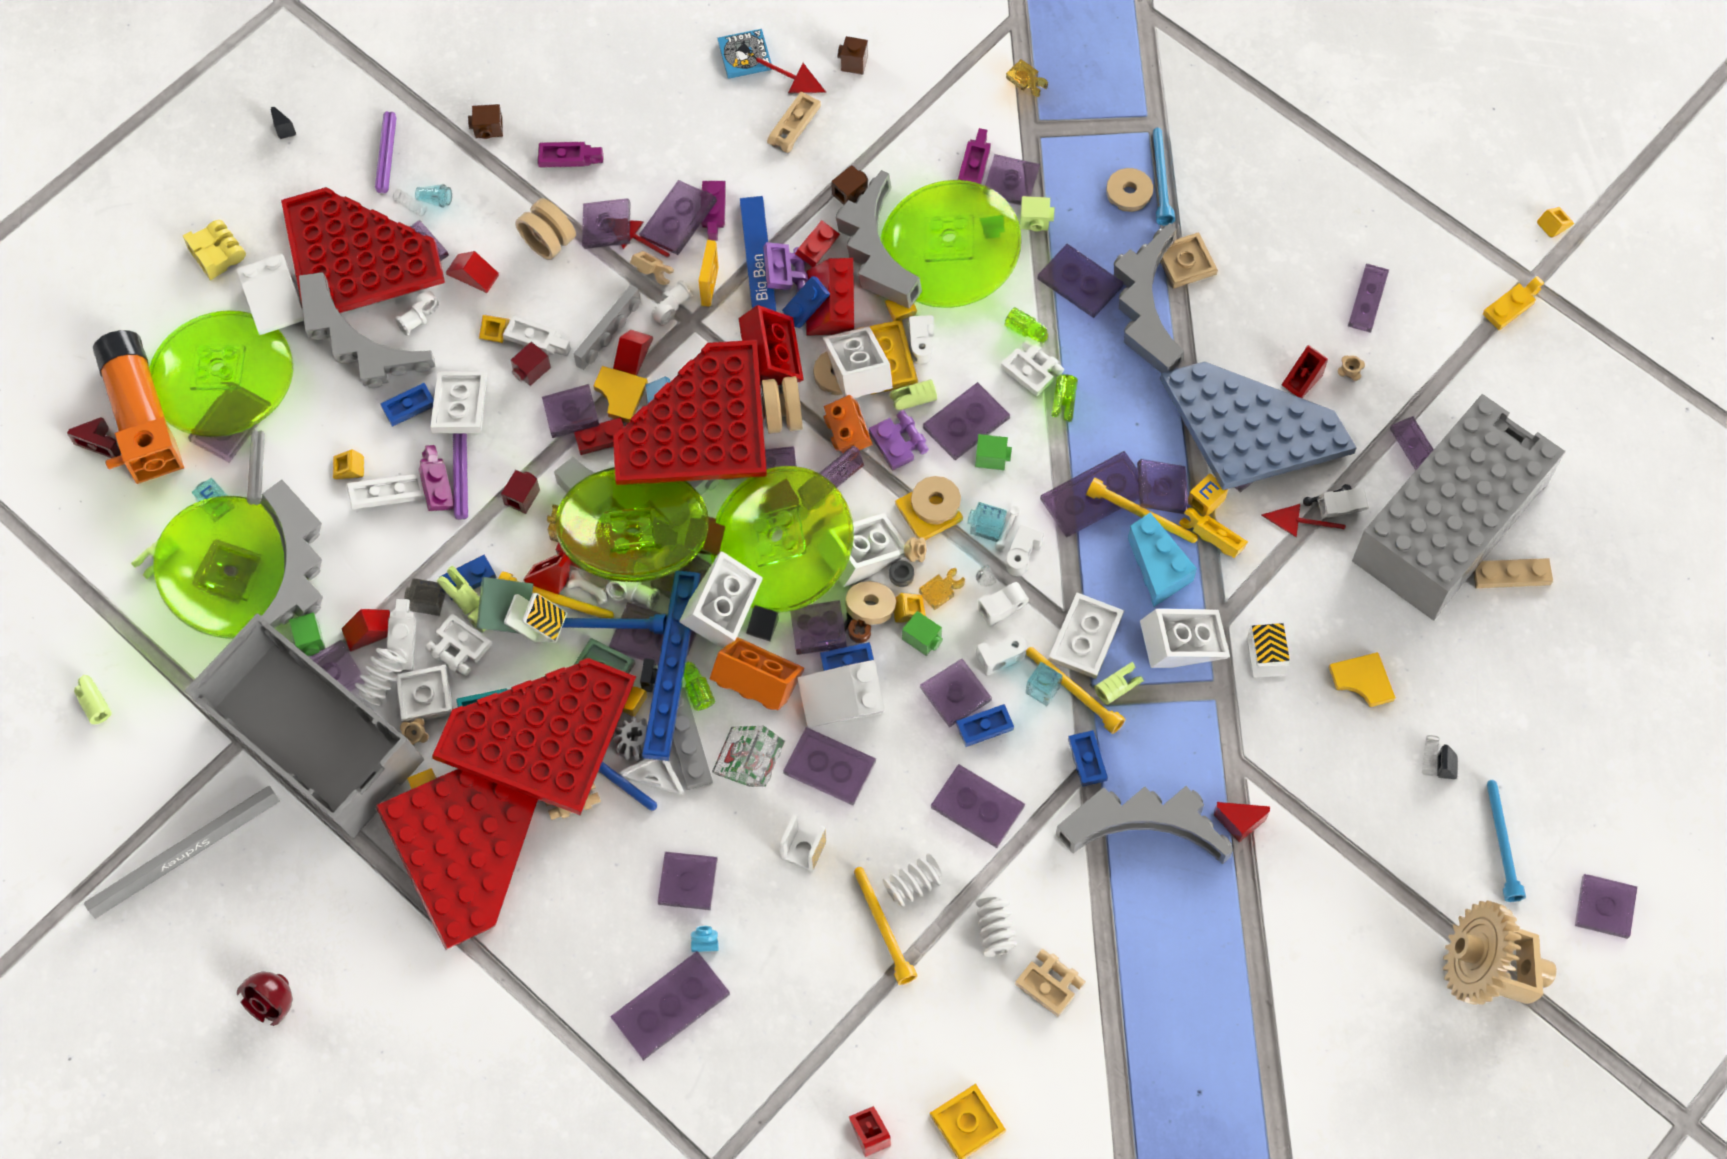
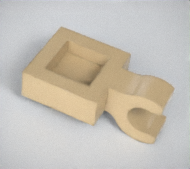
M644 251L632 255L630 264L637 267L639 272L643 274L654 273L657 282L661 285H666L670 282V280L664 277L663 273L670 274L674 272L671 266L663 265V261Z

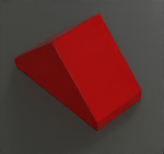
M476 251L458 254L446 271V275L485 293H488L499 276V273Z
M629 330L620 336L613 369L637 376L653 341V336L634 330Z
M1307 345L1281 385L1297 397L1303 398L1323 376L1328 358L1310 345Z
M568 549L534 564L523 580L525 583H532L535 587L559 595L569 580L572 553Z
M360 609L341 628L350 652L388 637L389 610Z
M1217 802L1214 809V816L1238 842H1241L1265 822L1270 813V806Z
M874 1106L849 1116L865 1157L891 1146L890 1134Z

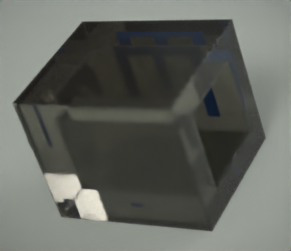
M413 578L411 586L405 590L404 599L410 600L409 609L412 612L440 616L446 592L438 582Z

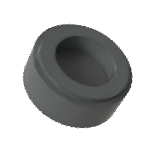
M907 561L893 563L889 569L890 581L898 587L910 585L914 579L913 566Z

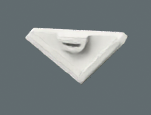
M645 758L619 771L620 775L625 779L679 795L684 794V790L669 761Z

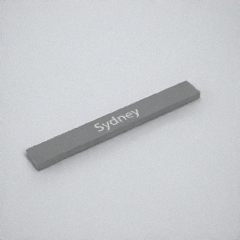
M267 786L85 901V907L96 919L271 808L280 800L271 786Z

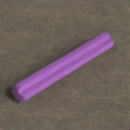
M386 111L383 114L375 189L378 193H387L389 190L397 119L396 114L392 111Z
M453 433L454 516L457 520L468 518L466 433Z

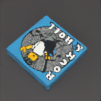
M762 29L717 38L728 79L772 70L756 61L757 58H761L771 63Z

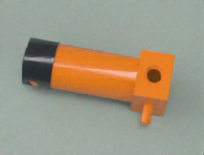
M130 330L113 331L101 336L93 345V353L119 430L115 435L121 452L120 456L105 461L107 468L110 470L125 464L136 484L184 469L176 439L167 425L141 337L136 332Z

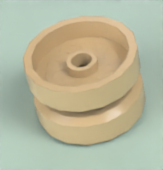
M540 198L531 206V213L524 212L516 220L515 225L520 236L533 251L547 260H552L561 251V246H567L576 237V232L567 216L556 205L545 198Z
M796 376L783 378V393L781 394L778 392V385L775 379L762 380L763 396H761L768 434L781 432L783 428L782 417H786L789 431L802 430V415Z

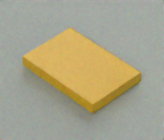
M902 320L870 326L890 363L893 388L883 392L918 383Z

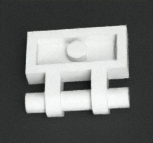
M1026 340L1022 345L1026 352L1023 353L1020 349L1016 348L1001 363V368L1037 397L1053 382L1054 376L1049 372H1054L1057 376H1060L1064 368L1058 364L1059 361L1056 358L1045 354L1042 351V347L1038 344H1033ZM1033 359L1039 360L1043 365L1040 366Z
M451 614L436 631V635L442 640L438 645L433 641H429L425 649L431 652V656L436 660H442L447 663L449 669L455 673L459 672L467 676L471 671V668L465 664L467 659L469 658L477 664L493 644L490 639L454 614ZM450 646L459 651L456 657L447 652Z

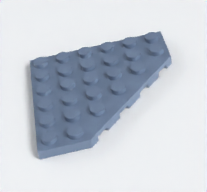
M1201 362L1161 373L1160 381L1222 490L1355 454L1357 447L1334 410L1208 362Z

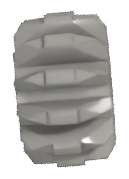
M633 716L631 723L623 719V728L616 727L615 732L617 736L613 738V741L617 745V752L619 754L624 753L626 760L634 755L635 761L638 762L640 759L639 755L643 753L647 720L643 718L638 723L636 717ZM635 736H639L637 741H633Z

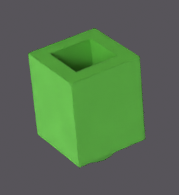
M979 434L975 467L1005 470V462L1011 461L1012 447H1007L1008 437Z
M919 611L912 616L902 629V640L925 656L931 650H937L943 640L941 638L942 627Z
M314 612L289 620L295 645L304 654L313 656L319 653V651L326 649L320 625Z

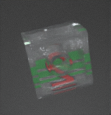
M764 725L731 727L712 772L715 775L749 787H766L771 779L776 761L781 755V749L785 740Z

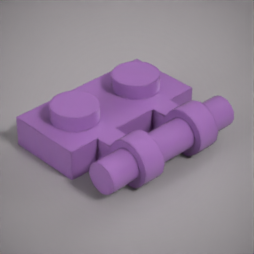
M765 243L763 249L767 288L790 290L794 282L797 285V291H799L808 281V275L805 273L804 267L806 262L795 255L799 247L793 249L794 253H790L789 244ZM791 264L795 267V271H791Z
M904 410L896 415L900 423L894 425L891 418H888L869 428L870 436L892 471L914 460V455L911 451L918 449L921 455L929 451L925 444V437L923 434L918 433L913 418L908 417ZM907 432L911 440L905 442L901 434Z

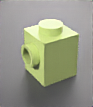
M1022 196L1020 229L1036 232L1048 231L1049 221L1054 222L1055 207H1050V198Z

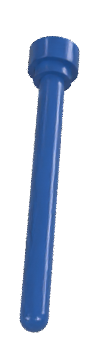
M655 614L654 617L650 616L649 619L565 618L562 628L649 629L654 634L664 635L667 615Z
M604 762L601 763L598 772L650 811H654L657 808V803Z

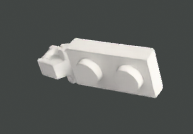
M515 315L512 316L503 333L505 340L522 346H526L532 341L546 354L553 355L556 352L557 354L568 356L571 350L570 342L562 339V335L558 334L555 329Z
M396 599L395 612H390L388 621L387 649L407 660V663H400L403 670H413L416 619H414V613H409L410 600Z

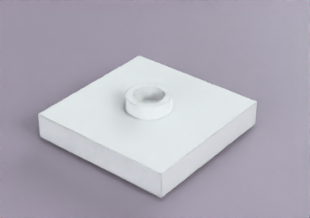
M446 665L397 674L398 678L395 682L402 723L413 722L416 718L429 720L450 716L453 706Z

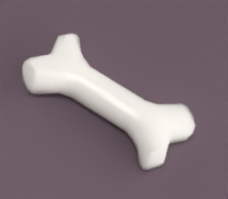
M578 569L571 571V579L566 582L568 589L579 587L594 595L599 605L607 603L606 596L608 594L606 586L598 587L582 577Z

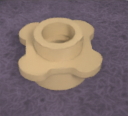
M1347 355L1342 357V366L1338 368V374L1341 377H1350L1354 381L1360 380L1361 369L1365 367L1364 361L1357 356Z
M911 537L904 546L906 558L910 562H915L916 560L923 562L925 560L927 551L925 539L922 537L919 539Z
M416 718L410 723L403 722L400 725L402 735L412 745L417 742L425 743L429 739V735L425 732V722L422 718Z

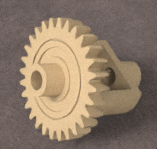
M1486 900V902L1479 901L1478 905L1472 904L1471 910L1465 909V917H1458L1459 926L1453 925L1455 934L1448 936L1451 944L1445 945V949L1449 950V953L1443 956V959L1448 961L1443 970L1448 971L1444 980L1449 981L1447 988L1452 990V995L1457 996L1456 999L1473 1005H1483L1485 1002H1491L1493 1000L1492 997L1500 995L1524 1004H1530L1543 996V987H1549L1554 982L1556 965L1552 961L1541 958L1539 935L1520 929L1515 923L1517 918L1504 905ZM1513 960H1516L1518 981L1512 980L1511 975L1507 973V970L1516 971V968L1510 964Z

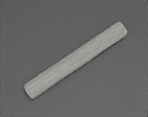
M253 430L251 432L247 502L250 505H259L261 503L265 433L262 430Z

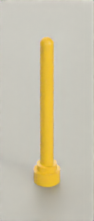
M1095 477L1086 493L1087 496L1093 499L1095 497L1098 499L1102 497L1141 518L1151 512L1106 489L1107 486L1103 484V481ZM1151 512L1165 530L1190 543H1195L1198 540V536L1195 533Z
M504 571L501 572L498 578L517 581L513 574ZM533 586L532 594L538 593L552 603L599 618H614V613L610 610Z
M1033 647L1026 649V655L1047 673L1049 672L1052 675L1056 673V680L1103 719L1102 723L1105 724L1104 728L1114 734L1122 727L1126 718L1120 713L1109 712Z
M862 867L855 868L854 875L895 963V979L898 985L907 984L918 977L913 965L905 961Z

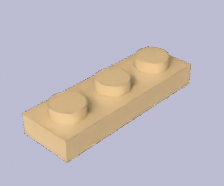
M1549 558L1482 561L1473 572L1476 588L1546 586L1553 583Z

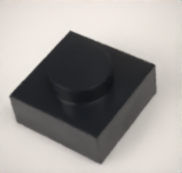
M644 658L640 684L641 688L646 692H652L657 675L655 659Z

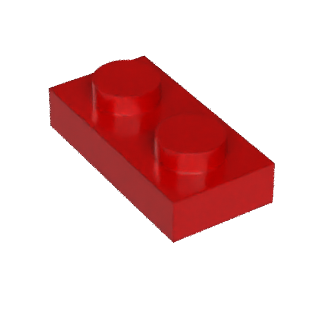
M821 220L797 249L795 255L814 267L837 241L840 233Z
M617 418L574 430L580 455L614 447L613 435L619 429L622 430L624 428L622 419Z

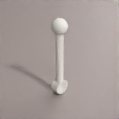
M1018 506L1010 508L1011 515L1000 540L995 544V548L998 551L1003 550L1005 547L1004 541L1014 518L1020 513Z

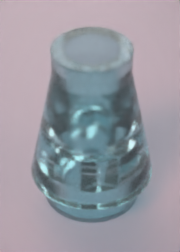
M445 184L425 187L418 186L415 191V198L418 201L443 208L451 204L452 190L450 187H446Z

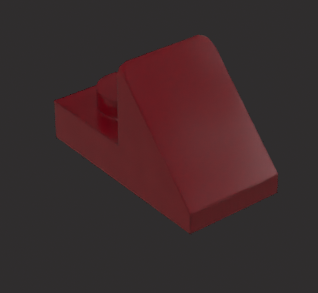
M102 417L73 427L67 432L74 445L109 458L121 455L117 441L111 436L106 435L109 426Z

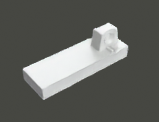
M420 474L347 483V492L352 510L425 499Z

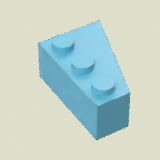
M1151 512L1130 525L1128 541L1136 562L1140 566L1145 586H1147L1151 595L1153 607L1193 582L1197 568Z

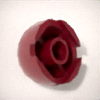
M265 971L258 972L248 977L237 989V996L240 993L243 996L240 1003L249 1014L262 1023L265 1021V1018L273 1021L270 1024L271 1026L278 1025L285 1018L292 1005L293 997L289 982L281 974Z

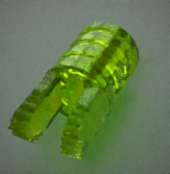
M1014 307L1006 317L1004 326L1016 331V333L1021 334L1023 337L1028 336L1040 343L1048 340L1046 327L1037 322L1036 318L1024 313V311Z
M1068 374L1057 376L1051 416L1058 417L1063 405L1065 406L1064 420L1072 422L1078 379L1075 376Z
M688 661L684 671L685 689L694 710L707 709L716 700L710 690L706 677H702L695 664Z

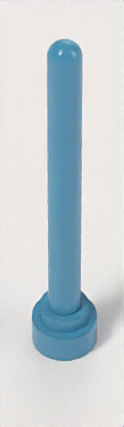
M1157 127L1153 130L1160 204L1156 211V222L1159 225L1165 226L1175 222V211L1169 205L1163 135L1161 128Z
M1489 780L1487 782V789L1506 878L1505 888H1503L1504 900L1506 902H1517L1525 899L1526 893L1524 886L1521 885L1520 881H1517L1498 785L1495 780Z

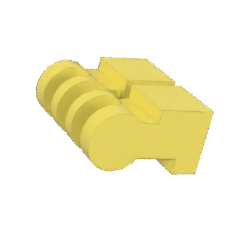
M215 220L209 223L206 228L194 234L190 231L183 235L187 249L196 262L199 263V266L210 281L227 271L229 266L240 263L246 256L245 250L239 246V242L233 237V234L227 229L226 224L222 220Z

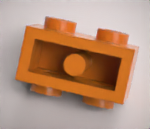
M851 395L823 406L826 415L823 416L828 429L832 430L833 437H831V441L836 451L839 450L845 456H848L873 445L859 404Z

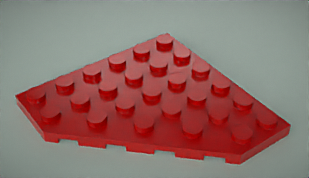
M327 187L281 200L300 299L299 276L322 272L328 281L331 298L339 313L445 283L439 252L434 238L428 235L424 236L401 222L397 223L390 220L388 216L373 209L369 210L359 202L346 196L342 197Z
M757 340L707 343L701 349V352L693 360H689L678 371V375L670 383L667 382L654 395V398L630 419V422L622 430L619 429L613 435L616 485L767 477Z
M586 658L573 666L557 669L545 674L544 677L533 681L528 680L502 693H494L478 699L473 704L452 709L433 752L432 759L581 815L636 676Z
M460 769L451 771L376 806L380 818L445 950L495 927L538 801L536 798Z

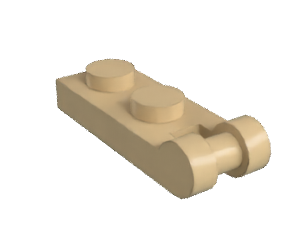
M800 92L770 133L767 143L772 146L778 145L782 151L789 153L798 137L821 107V101ZM783 133L786 134V135H788V136L786 137V139H784V138H782V137H780V136H781Z

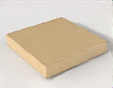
M1199 232L1176 239L1160 261L1173 289L1217 275L1218 272Z

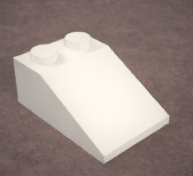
M283 254L237 268L259 335L304 321L303 309Z
M870 326L823 337L838 385L844 397L851 395L856 399L863 395L880 393L893 388L890 363Z
M883 513L828 530L818 545L817 550L845 587L863 581L905 557V541Z
M719 552L690 598L679 622L720 648L734 642L763 577L724 552Z
M1155 609L1140 620L1151 668H1174L1230 657L1219 610Z
M875 660L797 677L807 728L870 716L885 711Z

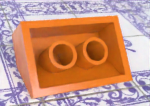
M737 637L734 642L726 645L718 652L709 679L717 682V685L722 688H730L746 699H754L762 703L764 707L778 711L787 703L798 683L797 677H801L805 668Z

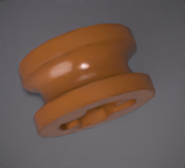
M853 619L848 626L850 639L855 643L866 642L871 636V625L864 624L865 621L860 619L858 621ZM860 626V629L864 627V634L860 635V632H858V635L855 634V627Z

